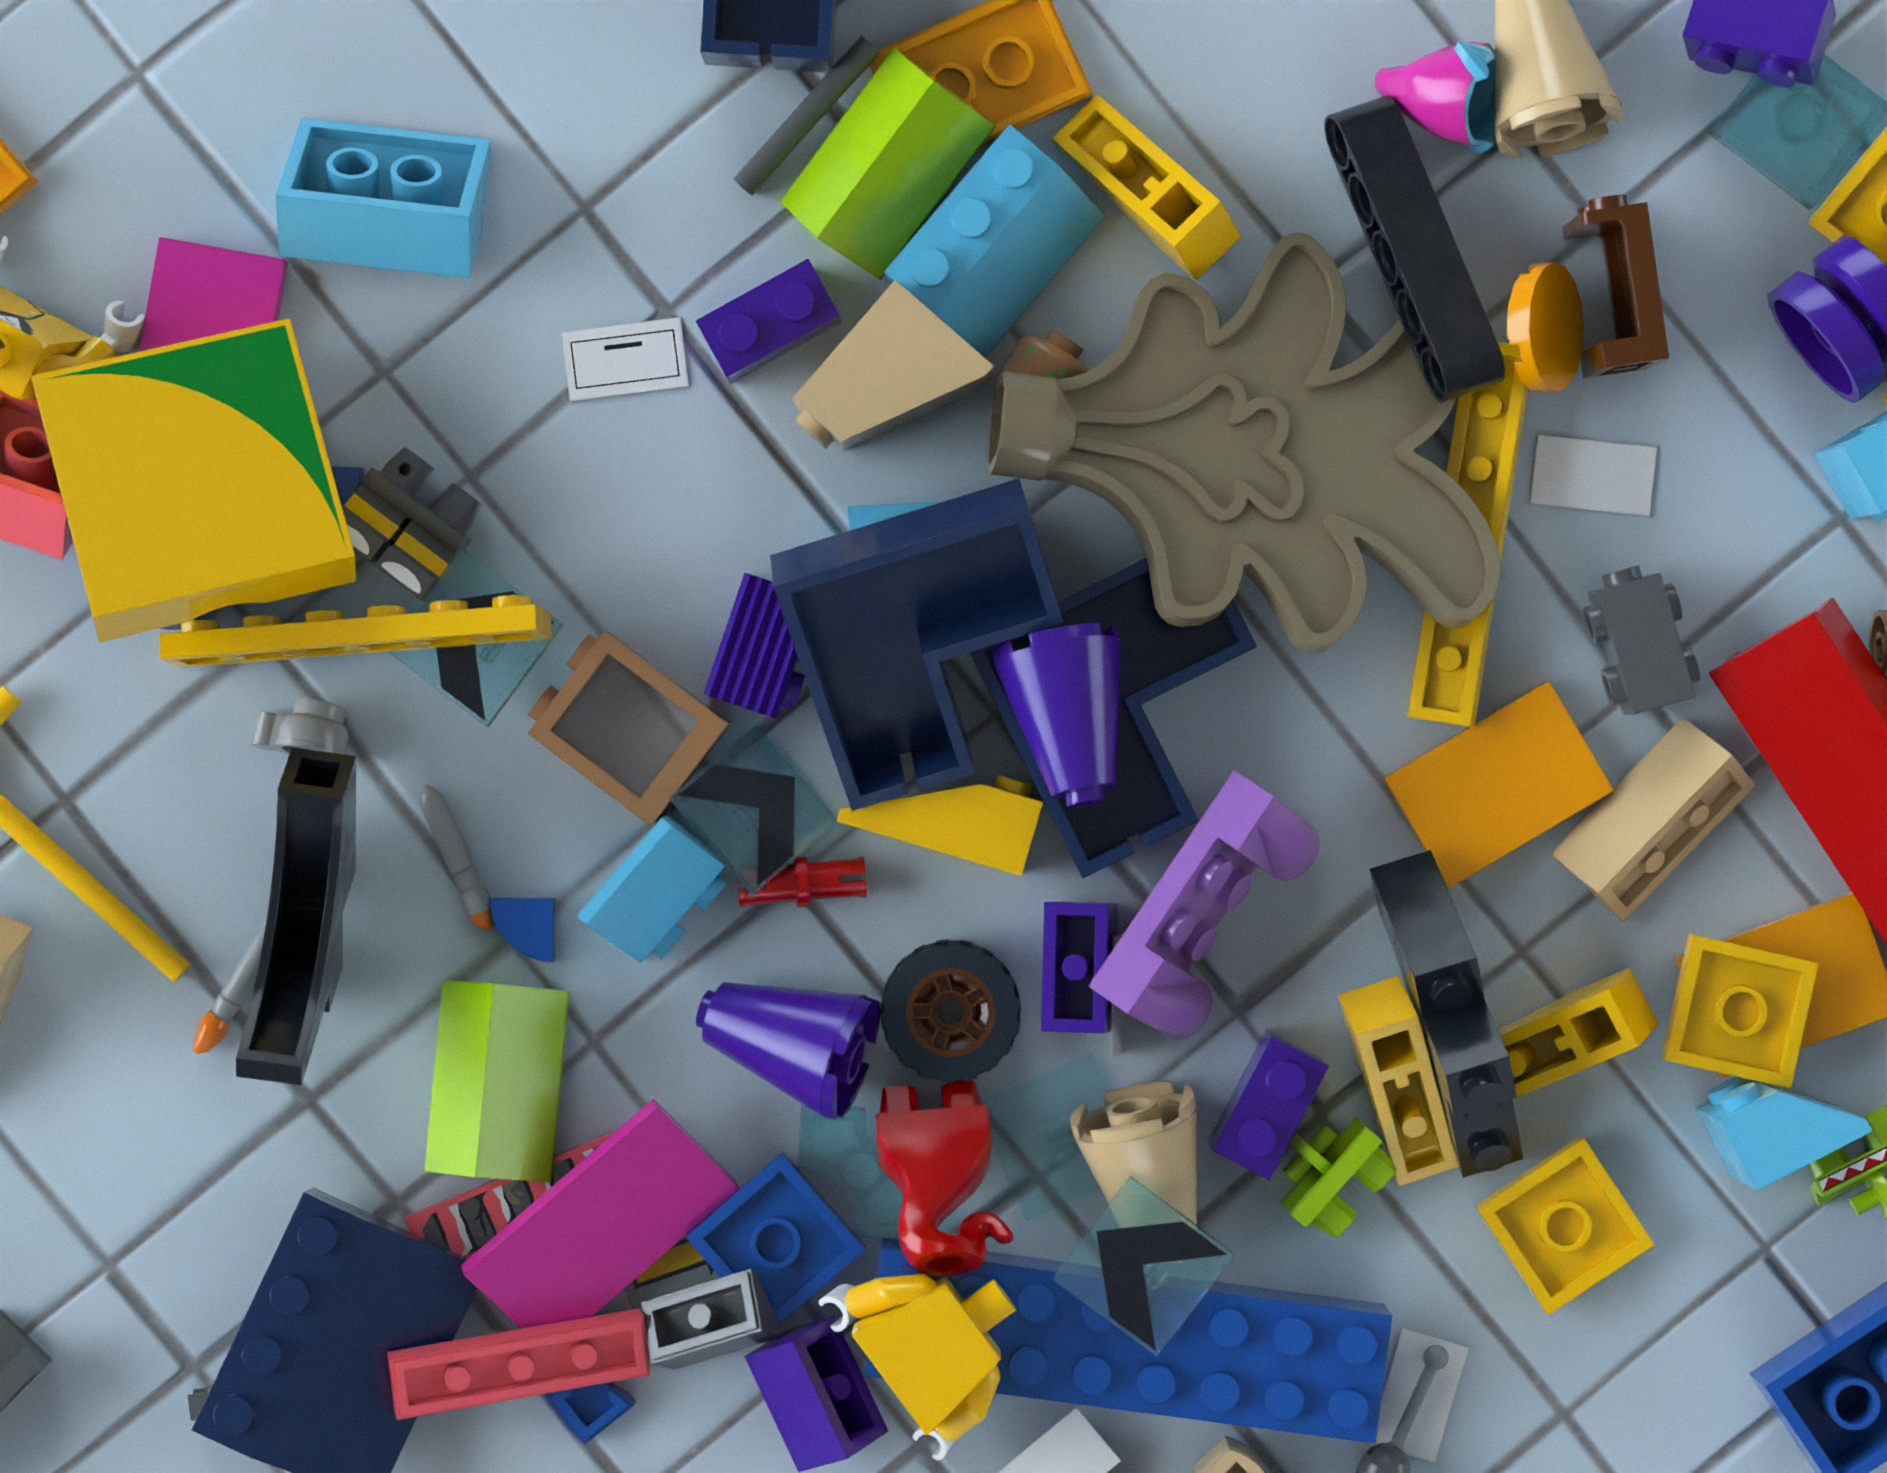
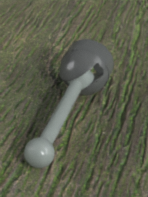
M1431 1345L1425 1350L1423 1354L1425 1367L1391 1442L1380 1443L1370 1447L1363 1455L1355 1473H1410V1462L1402 1447L1437 1370L1443 1369L1448 1363L1449 1355L1444 1347Z

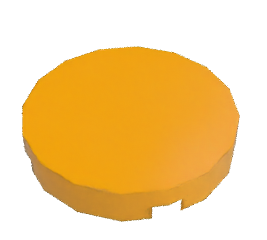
M1556 262L1533 263L1527 266L1530 273H1521L1513 285L1508 304L1507 337L1510 341V346H1519L1522 362H1514L1513 366L1523 384L1528 389L1536 392H1559L1571 383L1577 372L1582 353L1584 322L1581 299L1575 280L1566 266Z

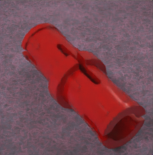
M864 856L857 857L856 859L807 863L806 857H794L793 864L782 865L763 881L765 884L763 888L739 889V907L796 901L797 907L810 906V900L867 898L866 880L839 881L841 876L866 874ZM736 866L738 884L757 883L758 866Z

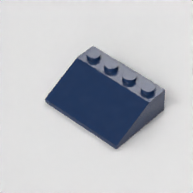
M313 1187L303 1192L191 1431L252 1459L291 1473H392L417 1417L396 1419L387 1352L454 1340L478 1289L463 1274L461 1265L468 1258Z

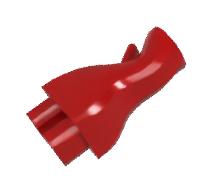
M965 1080L953 1081V1083L942 1085V1108L918 1110L915 1087L909 1085L887 1086L882 1089L880 1113L875 1115L878 1163L884 1173L898 1186L903 1197L898 1223L900 1248L907 1261L916 1271L927 1276L948 1277L963 1275L980 1268L986 1257L985 1239L987 1237H992L1000 1244H1008L1013 1241V1233L1004 1221L997 1215L985 1211L975 1212L963 1219L957 1233H946L937 1229L951 1213L975 1192L983 1181L990 1164L991 1127L988 1105H982L973 1080L966 1082Z

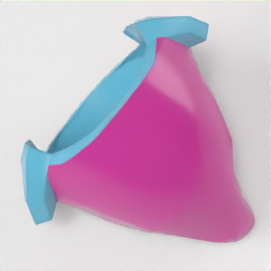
M1458 41L1455 45L1434 51L1406 66L1381 68L1377 71L1375 76V88L1383 97H1391L1404 115L1431 134L1451 142L1466 144L1465 148L1470 153L1478 156L1490 149L1496 141L1494 136V118H1491L1494 107L1495 53L1490 43Z

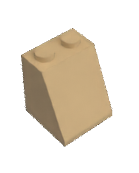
M894 280L794 395L792 400L797 409L801 411L795 418V421L798 422L797 425L823 448L827 449L835 441L844 450H847L984 387L993 377L994 365L900 283Z

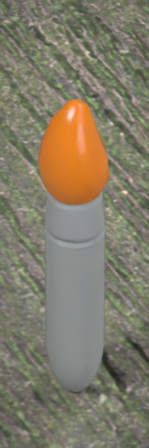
M265 926L254 938L222 988L221 994L218 995L212 1006V1010L202 1016L193 1045V1051L196 1054L209 1052L219 1044L228 1031L229 1020L237 1013L241 1007L240 1005L244 1003L253 989L259 966Z

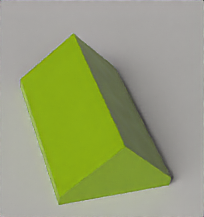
M894 47L781 199L780 203L817 239L877 279L882 280L884 271L915 236L995 129L996 125Z
M443 980L425 1172L474 1178L552 1182L570 991L497 983Z

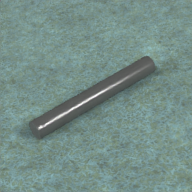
M861 35L733 179L753 196L880 52Z

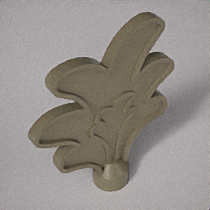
M1291 233L1283 237L1275 245L1255 275L1241 308L1221 328L1218 310L1207 291L1192 279L1173 273H1163L1150 279L1140 291L1134 302L1120 345L1104 362L1083 374L1064 379L1001 371L993 398L988 432V474L1037 481L1046 479L1070 483L1095 493L1116 508L1134 529L1141 542L1149 566L1155 609L1159 616L1168 624L1178 627L1200 626L1218 617L1237 594L1244 572L1266 598L1291 644L1299 651L1305 653H1320L1331 648L1349 631L1363 608L1367 591V574L1361 552L1392 574L1438 623L1451 629L1463 628L1469 625L1483 612L1495 597L1501 576L1498 547L1491 529L1479 508L1452 477L1437 465L1415 452L1443 424L1457 398L1440 403L1432 395L1400 319L1394 323L1381 340L1366 354L1341 368L1329 371L1344 331L1346 317L1345 289L1334 261L1318 241L1309 235Z

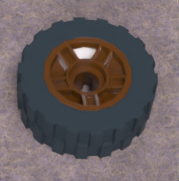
M948 939L936 940L935 943L924 944L914 949L912 953L904 957L896 965L884 987L880 1018L886 1042L906 1068H912L918 1072L919 1076L928 1080L929 1078L941 1080V1083H953L954 1080L965 1079L966 1082L976 1079L977 1075L985 1071H991L998 1065V1062L1004 1055L1007 1056L1019 1031L1021 1005L1016 983L1010 971L992 952L984 947H978L972 944V942L964 940L948 941ZM946 999H955L963 1007V1014L953 1024L945 1023V1019L938 1013L939 1005Z

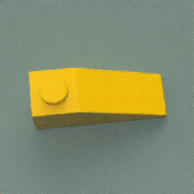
M1098 94L1052 137L1055 144L1161 251L1195 281L1242 237L1218 198Z
M997 775L994 786L976 783L896 797L854 811L851 810L850 806L841 807L836 821L1021 876L1043 801L1031 797L1034 785Z
M1629 967L1575 990L1498 1031L1510 1058L1516 1096L1519 1097L1639 1047L1659 1023Z
M1399 975L1339 994L1338 998L1351 1044L1387 1155L1397 1168L1394 1177L1398 1187L1459 1167L1419 1017Z

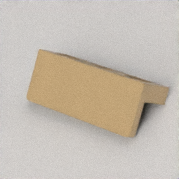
M1681 719L1613 788L1614 791L1606 795L1553 850V856L1562 866L1582 881L1604 907L1623 923L1756 785L1730 752L1687 719Z

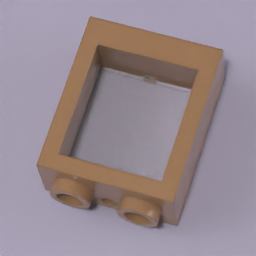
M604 631L598 640L589 634L568 660L567 665L575 671L559 691L550 685L529 712L528 716L534 719L536 723L527 734L649 826H654L732 723L611 632Z

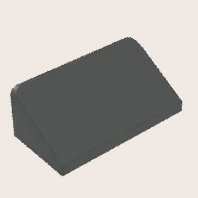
M752 1268L641 1302L652 1365L677 1369L782 1337L776 1315L756 1270Z

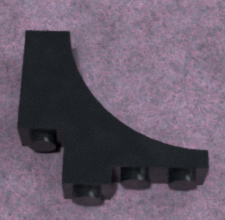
M292 747L277 790V825L270 898L253 995L236 1055V1077L302 1086L323 1013L330 1012L343 969V910L356 871V756Z
M1431 850L1370 868L1378 911L1395 953L1410 1000L1419 1017L1462 1177H1468L1484 1171H1494L1506 1164L1523 1160L1513 1099L1517 1098L1510 1058L1485 1001L1477 956Z

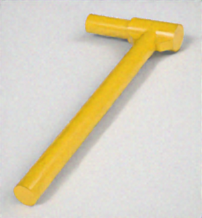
M2 685L0 688V726L23 702L14 691L5 685ZM0 793V828L175 983L189 969L191 963Z

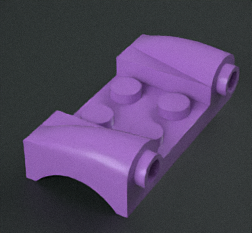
M1233 770L1088 987L1128 1015L1171 1038L1181 1040L1197 1033L1206 1023L1211 1013L1213 997L1209 987L1187 972L1193 961L1200 960L1210 950L1216 938L1215 928L1227 910L1236 907L1245 898L1252 884L1251 875L1256 867L1259 866L1275 878L1283 881L1296 879L1308 870L1318 854L1320 845L1318 831L1275 796Z

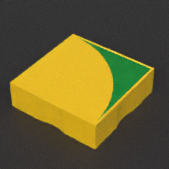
M290 318L31 376L99 643L189 622L203 614L225 606L241 603H268L356 582L355 553Z

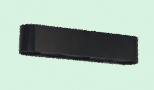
M1384 96L1326 116L1324 131L1331 156L1430 392L1437 401L1442 403L1502 382L1505 377V365L1499 344L1396 102L1391 97Z

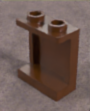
M1625 194L1589 200L1588 206L1577 209L1578 215L1562 227L1564 240L1591 236L1601 238L1616 339L1601 341L1581 353L1580 362L1583 379L1646 370L1669 359L1647 202L1628 205L1627 195Z

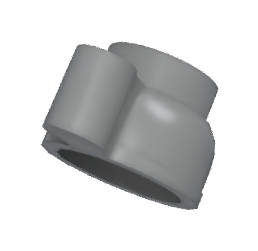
M297 698L293 714L288 716L270 712H259L252 745L260 749L281 751L290 754L293 747L346 755L349 742L348 731L343 726L346 710L325 701Z

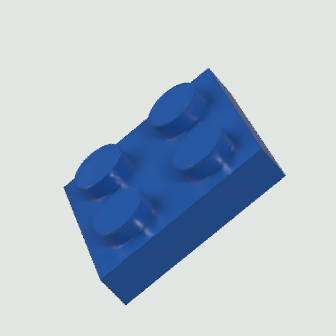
M784 1151L780 1152L685 1237L720 1278L750 1268L755 1269L779 1325L866 1250V1245Z

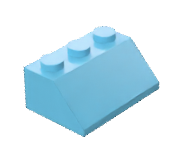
M301 118L275 195L279 256L305 259L310 262H333L368 266L379 270L394 269L429 273L440 277L470 278L481 239L491 139Z
M1009 124L884 271L885 281L890 285L894 280L900 283L986 358L1103 221L1105 215L1059 165Z

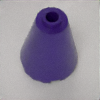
M1100 623L1067 625L1028 634L1029 647L1013 652L1011 640L992 649L993 666L1051 797L1055 799L1065 798L1067 808H1080L1104 802V791L1116 786L1120 638L1117 626L1111 624L1102 634Z
M723 982L715 992L708 990L704 994L697 1011L696 1026L703 1028L702 1039L704 1043L819 1115L837 1120V1116L843 1118L847 1114L865 1079L870 1065L862 1062L866 1042L876 1044L881 1009L878 1000L861 994Z

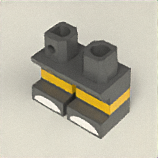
M404 447L386 463L381 471L371 467L360 487L342 509L354 551L367 561L376 563L374 565L376 568L420 601L430 602L472 541L465 534L472 526L482 504L462 488L452 483L434 508L428 507L416 498L415 494L435 468L410 449Z

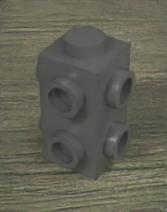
M1639 565L1602 575L1605 588L1588 592L1591 606L1584 607L1583 612L1592 642L1594 644L1602 642L1609 667L1601 669V677L1610 704L1612 706L1620 704L1623 715H1635L1696 697L1692 683L1700 681V672L1691 646L1689 644L1682 646L1675 621L1682 619V609L1674 585L1672 583L1664 584L1661 573L1642 577Z

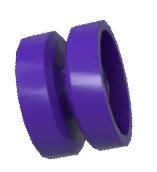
M1843 235L1813 258L1815 277L1797 271L1768 293L1767 297L1769 308L1776 323L1806 365L1825 385L1841 398L1856 403L1885 381L1884 362L1887 363V266L1859 241Z

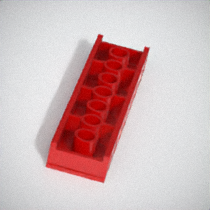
M1832 597L1815 610L1742 652L1738 651L1731 655L1708 674L1887 945V678Z

